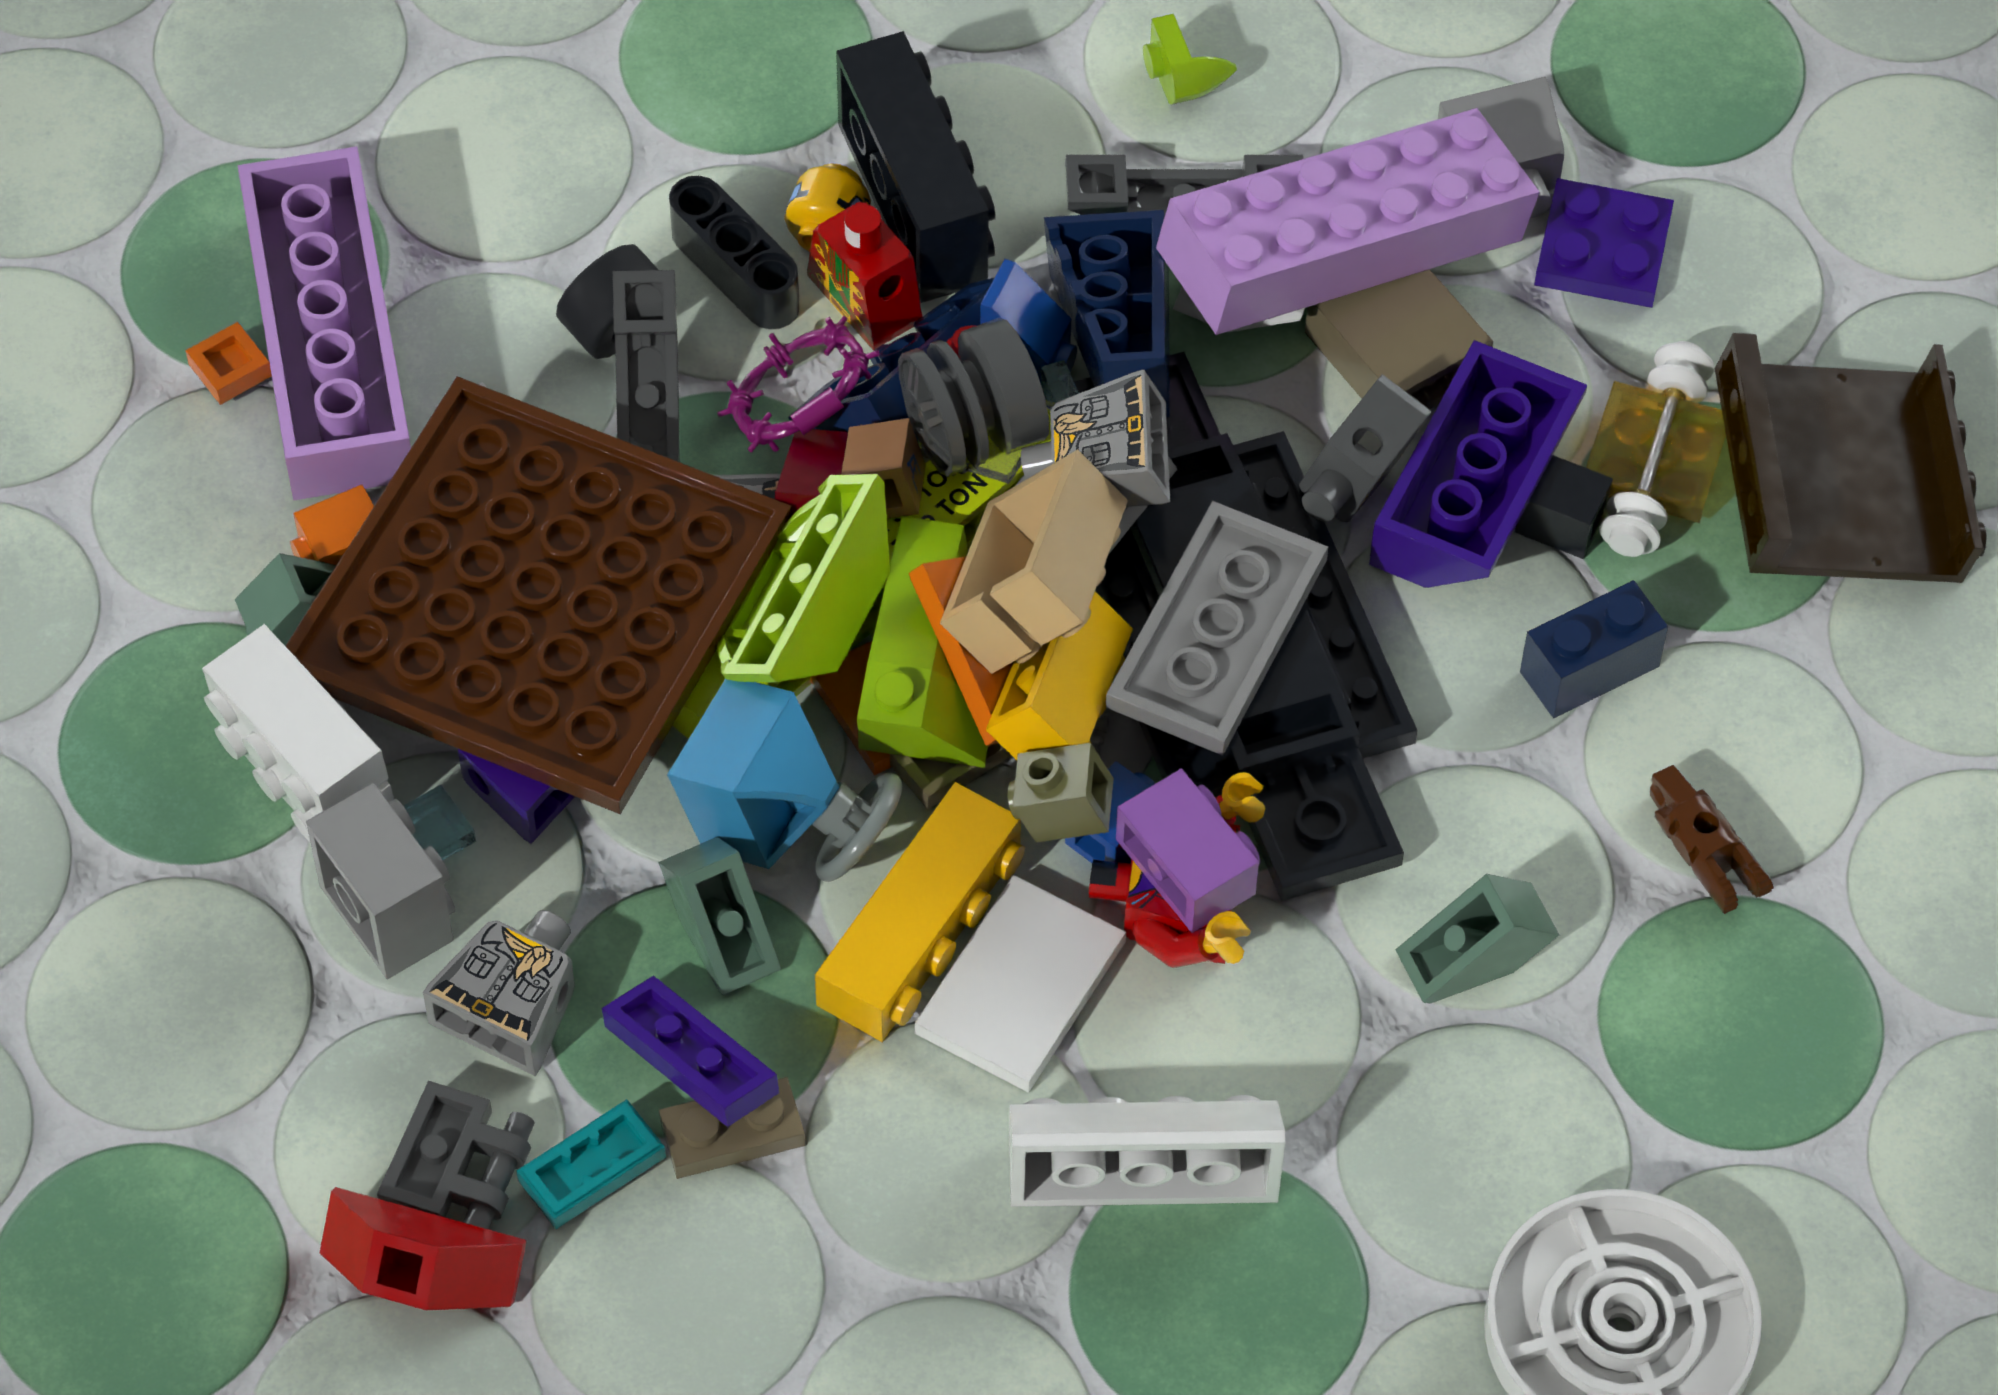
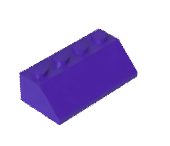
M1474 340L1374 523L1369 565L1424 588L1489 578L1587 391V384Z

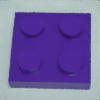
M1557 178L1534 286L1652 308L1674 200Z

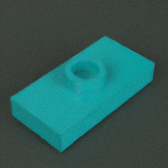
M626 1099L518 1169V1182L553 1227L558 1229L665 1159L666 1149Z

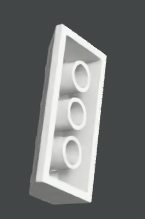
M1238 1095L1227 1098L1224 1101L1194 1102L1187 1097L1171 1096L1163 1098L1158 1102L1128 1103L1116 1097H1104L1096 1099L1091 1103L1061 1104L1054 1099L1037 1098L1024 1104H1010L1009 1159L1011 1207L1278 1203L1285 1150V1129L1278 1100L1261 1101L1254 1096Z

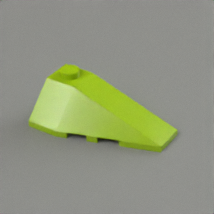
M901 516L890 563V574L885 584L858 710L859 749L985 768L989 746H986L908 574L923 563L967 556L968 548L964 525Z

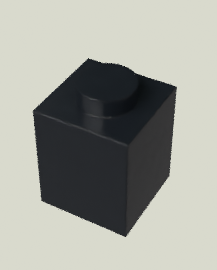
M1553 455L1516 525L1515 533L1584 559L1607 513L1606 507L1610 498L1613 478Z

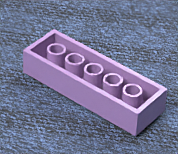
M1478 108L1170 198L1156 249L1215 335L1522 241L1540 192Z
M356 146L237 165L293 501L342 493L361 484L365 489L388 485L410 451L411 445L358 148Z

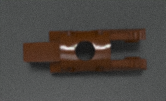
M1674 765L1652 775L1650 796L1659 809L1655 811L1654 817L1666 836L1672 840L1674 847L1685 862L1692 867L1693 873L1724 914L1736 909L1738 906L1737 893L1725 874L1733 869L1741 882L1746 885L1748 891L1755 895L1756 898L1772 892L1771 889H1774L1770 877L1742 839L1736 835L1728 820L1716 808L1714 801L1703 789L1696 791Z

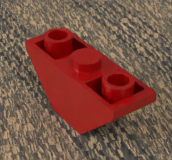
M335 1187L330 1194L319 1253L359 1291L365 1294L426 1311L511 1307L515 1302L527 1240Z

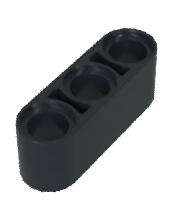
M699 175L688 176L672 186L669 193L672 240L676 246L751 322L769 330L781 329L790 325L797 318L800 310L798 269L793 258L712 179Z

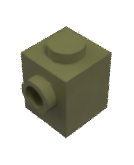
M1091 743L1018 753L1015 780L1010 781L1008 785L1010 811L1015 819L1022 821L1036 843L1109 832L1114 778Z

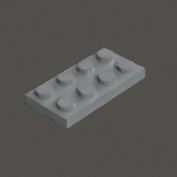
M1212 501L1106 694V708L1224 755L1327 561L1328 546Z

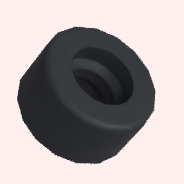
M635 244L621 245L606 252L592 262L567 287L557 304L556 317L595 359L608 358L615 354L613 271L658 270Z

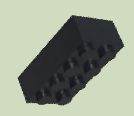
M904 31L837 50L838 125L875 206L881 215V219L909 249L914 258L920 303L956 293L968 284L988 279V258L995 256L994 242L989 230V221L995 220L996 217L994 203L985 185L977 187L972 176L974 174L973 160L964 140L956 142L951 132L953 128L952 117L945 98L942 95L935 97L930 88L932 83L931 73L924 54L921 51L913 52Z

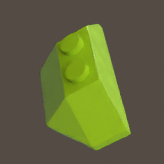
M878 474L830 475L819 486L820 495L800 507L785 523L778 535L777 544L728 630L717 644L718 656L722 664L720 666L721 673L726 679L737 682H782L838 671L890 574L885 485Z

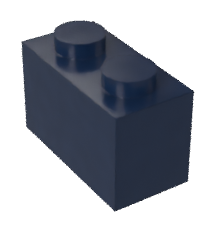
M1632 580L1527 631L1520 673L1554 719L1658 668L1661 662L1668 625L1637 583Z

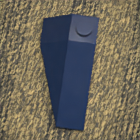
M994 278L968 284L915 321L913 326L916 332L905 335L889 345L883 344L876 350L879 351L880 355L871 358L870 360L873 365L867 368L872 377L868 380L865 376L859 378L852 391L841 400L844 408L814 429L848 432L849 427L909 418L899 379L898 360L901 354L915 348L923 350L927 354V348L931 342L937 340L947 342L959 328L980 325L981 302ZM842 376L834 378L824 385L798 409L829 387L834 391ZM916 436V439H917V442H918V444H919L921 453L923 454V449H922V447H921V443H920L919 439H918L917 436Z

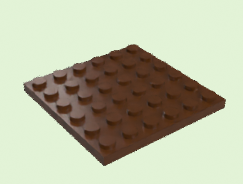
M457 376L289 639L286 648L334 699L621 815L716 652L720 638L725 635L777 544L778 535L792 516V507L786 503Z

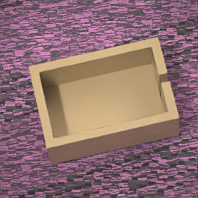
M1077 449L989 501L940 624L991 674L1014 661L1017 663L1026 662L1039 651L1042 645L1060 635L1063 638L1074 635L1086 624L1091 615L1089 606L1096 587L1101 583L1106 574L1104 565L1111 546L1120 536L1121 529L1119 524L1128 500Z

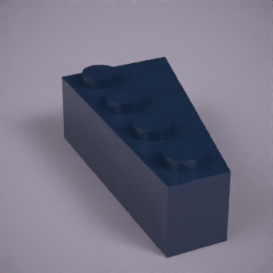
M1164 210L1043 217L1049 275L1063 310L1071 317V330L1094 387L1133 372L1145 370L1165 400L1166 417H1170L1169 266L1156 249L1165 218Z

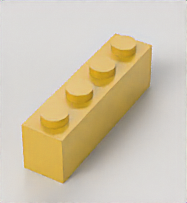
M955 782L815 973L816 1006L882 1043L896 1023L904 1026L915 1013L921 999L920 989L930 975L939 977L948 967L956 950L955 940L965 926L974 928L983 918L991 899L989 893L1000 878L1004 880L1010 879L1019 867L1025 852V847L1020 844L1021 820L1015 819L1011 811Z

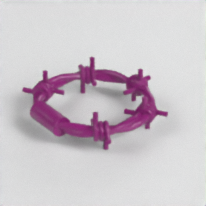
M845 316L837 324H834L832 319L827 317L825 319L828 324L827 326L807 332L785 345L779 342L774 333L769 334V338L774 345L770 348L768 346L764 347L763 350L767 355L765 360L743 379L738 389L732 380L727 382L732 391L728 408L718 411L717 415L718 417L728 414L733 415L740 430L746 435L748 441L752 443L748 447L749 452L752 453L760 444H769L772 450L777 452L779 448L773 440L788 437L799 430L803 435H806L844 408L841 400L852 391L859 378L865 376L868 380L872 377L867 370L869 359L879 356L880 353L878 350L867 354L863 352L861 345L849 333L847 327L844 326L848 320ZM825 344L827 346L824 351L826 356H829L832 350L837 348L845 358L843 369L832 373L834 378L842 376L834 391L829 387L791 414L792 420L771 424L769 422V419L772 417L770 412H767L762 420H752L749 416L753 398L764 395L762 389L755 391L767 370L775 366L781 376L787 378L788 374L782 366L793 364V360L789 355L795 350ZM846 345L850 347V352H847L846 349H844Z

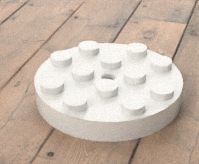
M1626 1189L1597 1190L1573 1195L1551 1204L1528 1219L1507 1242L1498 1258L1489 1286L1484 1316L1485 1340L1493 1369L1508 1395H1741L1747 1385L1758 1353L1762 1325L1761 1307L1752 1275L1745 1261L1728 1238L1707 1219L1678 1202L1659 1195ZM1614 1318H1625L1630 1321L1634 1331H1619L1608 1323Z

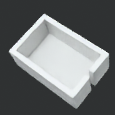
M265 624L202 668L210 691L204 697V700L211 713L220 723L214 729L217 738L234 759L238 760L244 755L256 768L252 771L255 780L272 801L276 802L283 798L294 810L291 813L292 820L309 842L307 820L372 783L377 786L388 803L394 800L391 785L387 782L389 777L381 749Z

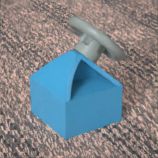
M725 679L667 774L700 844L718 837L739 852L742 862L770 869L811 825L823 834L828 835L819 851L815 864L816 875L824 882H831L842 877L864 856L890 820L902 794V781L894 773H885L878 776L859 794L842 782H837L794 692L757 682H737Z

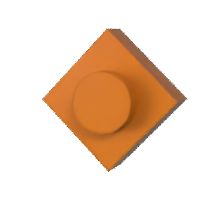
M238 322L185 350L188 365L220 405L272 377L269 360Z

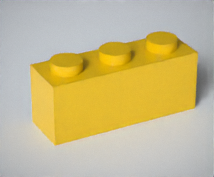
M1096 591L1089 606L1091 615L1086 624L1077 633L1068 638H1063L1060 635L1042 645L1039 651L1024 663L1013 662L986 731L1016 760L1018 753L1091 743L1090 737L1096 722L1106 710V694L1114 676L1119 672L1125 661L1123 653L1133 630Z

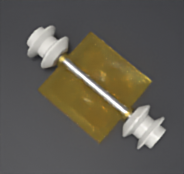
M1679 341L1665 344L1656 351L1654 362L1657 367L1650 371L1647 379L1651 390L1614 381L1586 468L1613 478L1610 498L1606 507L1609 516L1602 520L1599 531L1611 549L1623 556L1637 557L1654 552L1661 542L1658 530L1666 525L1668 515L1700 523L1726 440L1722 410L1699 404L1707 395L1708 387L1705 381L1712 377L1714 363L1702 348L1691 342Z

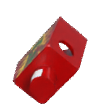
M857 202L822 222L813 230L807 276L842 316L848 319L849 324L873 351L914 327V322L922 317L914 258L909 249L884 223L879 211L875 207L865 202Z

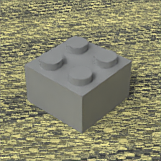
M372 783L306 821L320 888L386 979L393 977L454 941L449 915L455 912V906L444 886V883L450 880L449 872L442 858L432 846L422 849L412 834L416 832L414 824L399 800L394 799L388 803L377 786Z

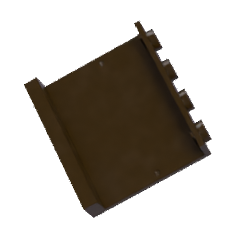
M1733 333L1714 369L1749 572L1963 583L1979 556H1983L1987 535L1984 524L1978 522L1974 503L1976 478L1974 473L1967 468L1964 453L1966 429L1963 421L1957 419L1954 404L1955 376L1952 370L1947 369L1943 345H1933L1918 372L1774 365L1761 363L1756 334Z

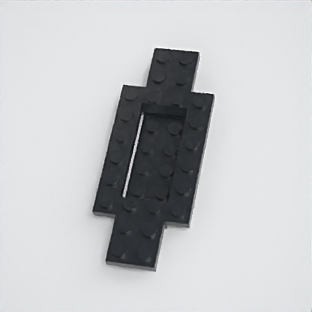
M1185 352L1170 355V417H1166L1168 456L1177 468L1176 472L1169 479L1170 502L1147 506L1109 553L1104 565L1106 574L1095 589L1133 628L1123 653L1125 659L1159 599V594L1132 530L1138 529L1163 590L1212 501L1328 546V554L1323 569L1224 755L1139 721L1161 777L1164 779L1182 768L1196 786L1204 785L1211 791L1214 797L1222 796L1225 782L1237 773L1245 772L1251 774L1263 785V790L1260 793H1255L1251 796L1256 797L1265 805V813L1259 821L1248 823L1281 901L1402 866L1404 851L1363 759L1416 744L1418 730L1325 522L1311 517L1302 505L1304 493L1301 491L1299 484L1304 475L1286 434L1282 431L1233 445L1228 433L1220 434ZM1091 377L1069 383V397L1095 388Z

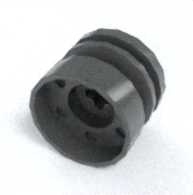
M996 318L962 331L958 337L959 357L947 342L937 340L930 343L927 348V354L923 350L915 348L902 353L898 360L900 384L912 428L931 463L940 474L946 477L962 472L966 467V460L974 466L984 464L989 458L988 437L1000 452L1010 454L1024 447L1045 441L1049 435V416L1038 374L1017 331L1005 319Z

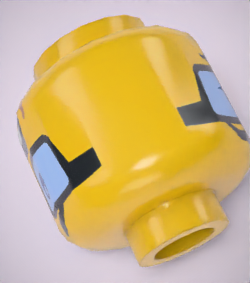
M824 164L823 166L809 168L799 177L787 205L784 220L789 232L795 237L799 245L810 252L813 230L819 224L857 202H865L871 205V199L867 188L863 185L862 179L856 172L841 164Z

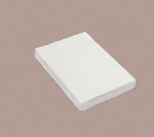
M1013 875L916 1020L915 1034L1029 1093L1126 943V931Z

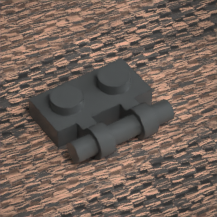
M428 1080L377 1192V1197L381 1200L446 1217L451 1204L454 1203L468 1209L463 1220L464 1223L489 1229L492 1220L501 1219L509 1198L505 1191L514 1170L520 1169L526 1162L531 1150V1146L527 1141L535 1122L526 1114L512 1112L503 1130L487 1125L492 1114L489 1099ZM474 1152L491 1158L481 1181L464 1176Z

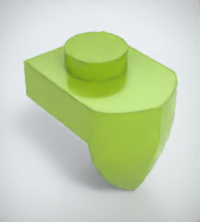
M1174 13L1151 19L1150 43L1143 45L1144 63L1151 79L1159 78L1170 105L1194 100L1212 92L1237 71L1236 64L1226 59L1208 56L1192 58Z

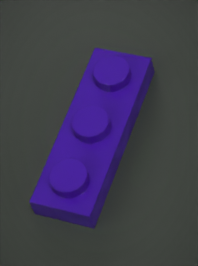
M654 975L602 1008L604 1025L610 1032L727 1127L780 1093L777 1074Z

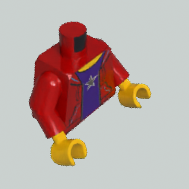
M1245 772L1231 776L1224 784L1222 796L1215 797L1220 806L1222 818L1235 833L1240 831L1241 826L1234 825L1237 815L1244 821L1257 822L1265 813V805L1256 797L1251 796L1255 793H1260L1263 790V785L1251 774ZM1096 859L1092 861L1089 898L1126 902L1124 921L1126 937L1136 941L1139 946L1167 966L1179 968L1206 961L1225 964L1226 961L1227 963L1235 964L1243 958L1244 950L1235 939L1249 936L1251 930L1235 912L1231 910L1221 912L1215 915L1208 924L1191 933L1132 859L1131 863Z

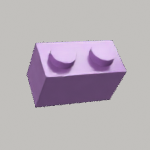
M1182 768L1118 806L1117 842L1191 933L1208 924L1215 915L1233 909L1256 894L1258 867L1260 864V857L1256 847L1245 833L1241 831L1235 833L1222 818L1220 806L1211 791L1204 785L1196 786Z

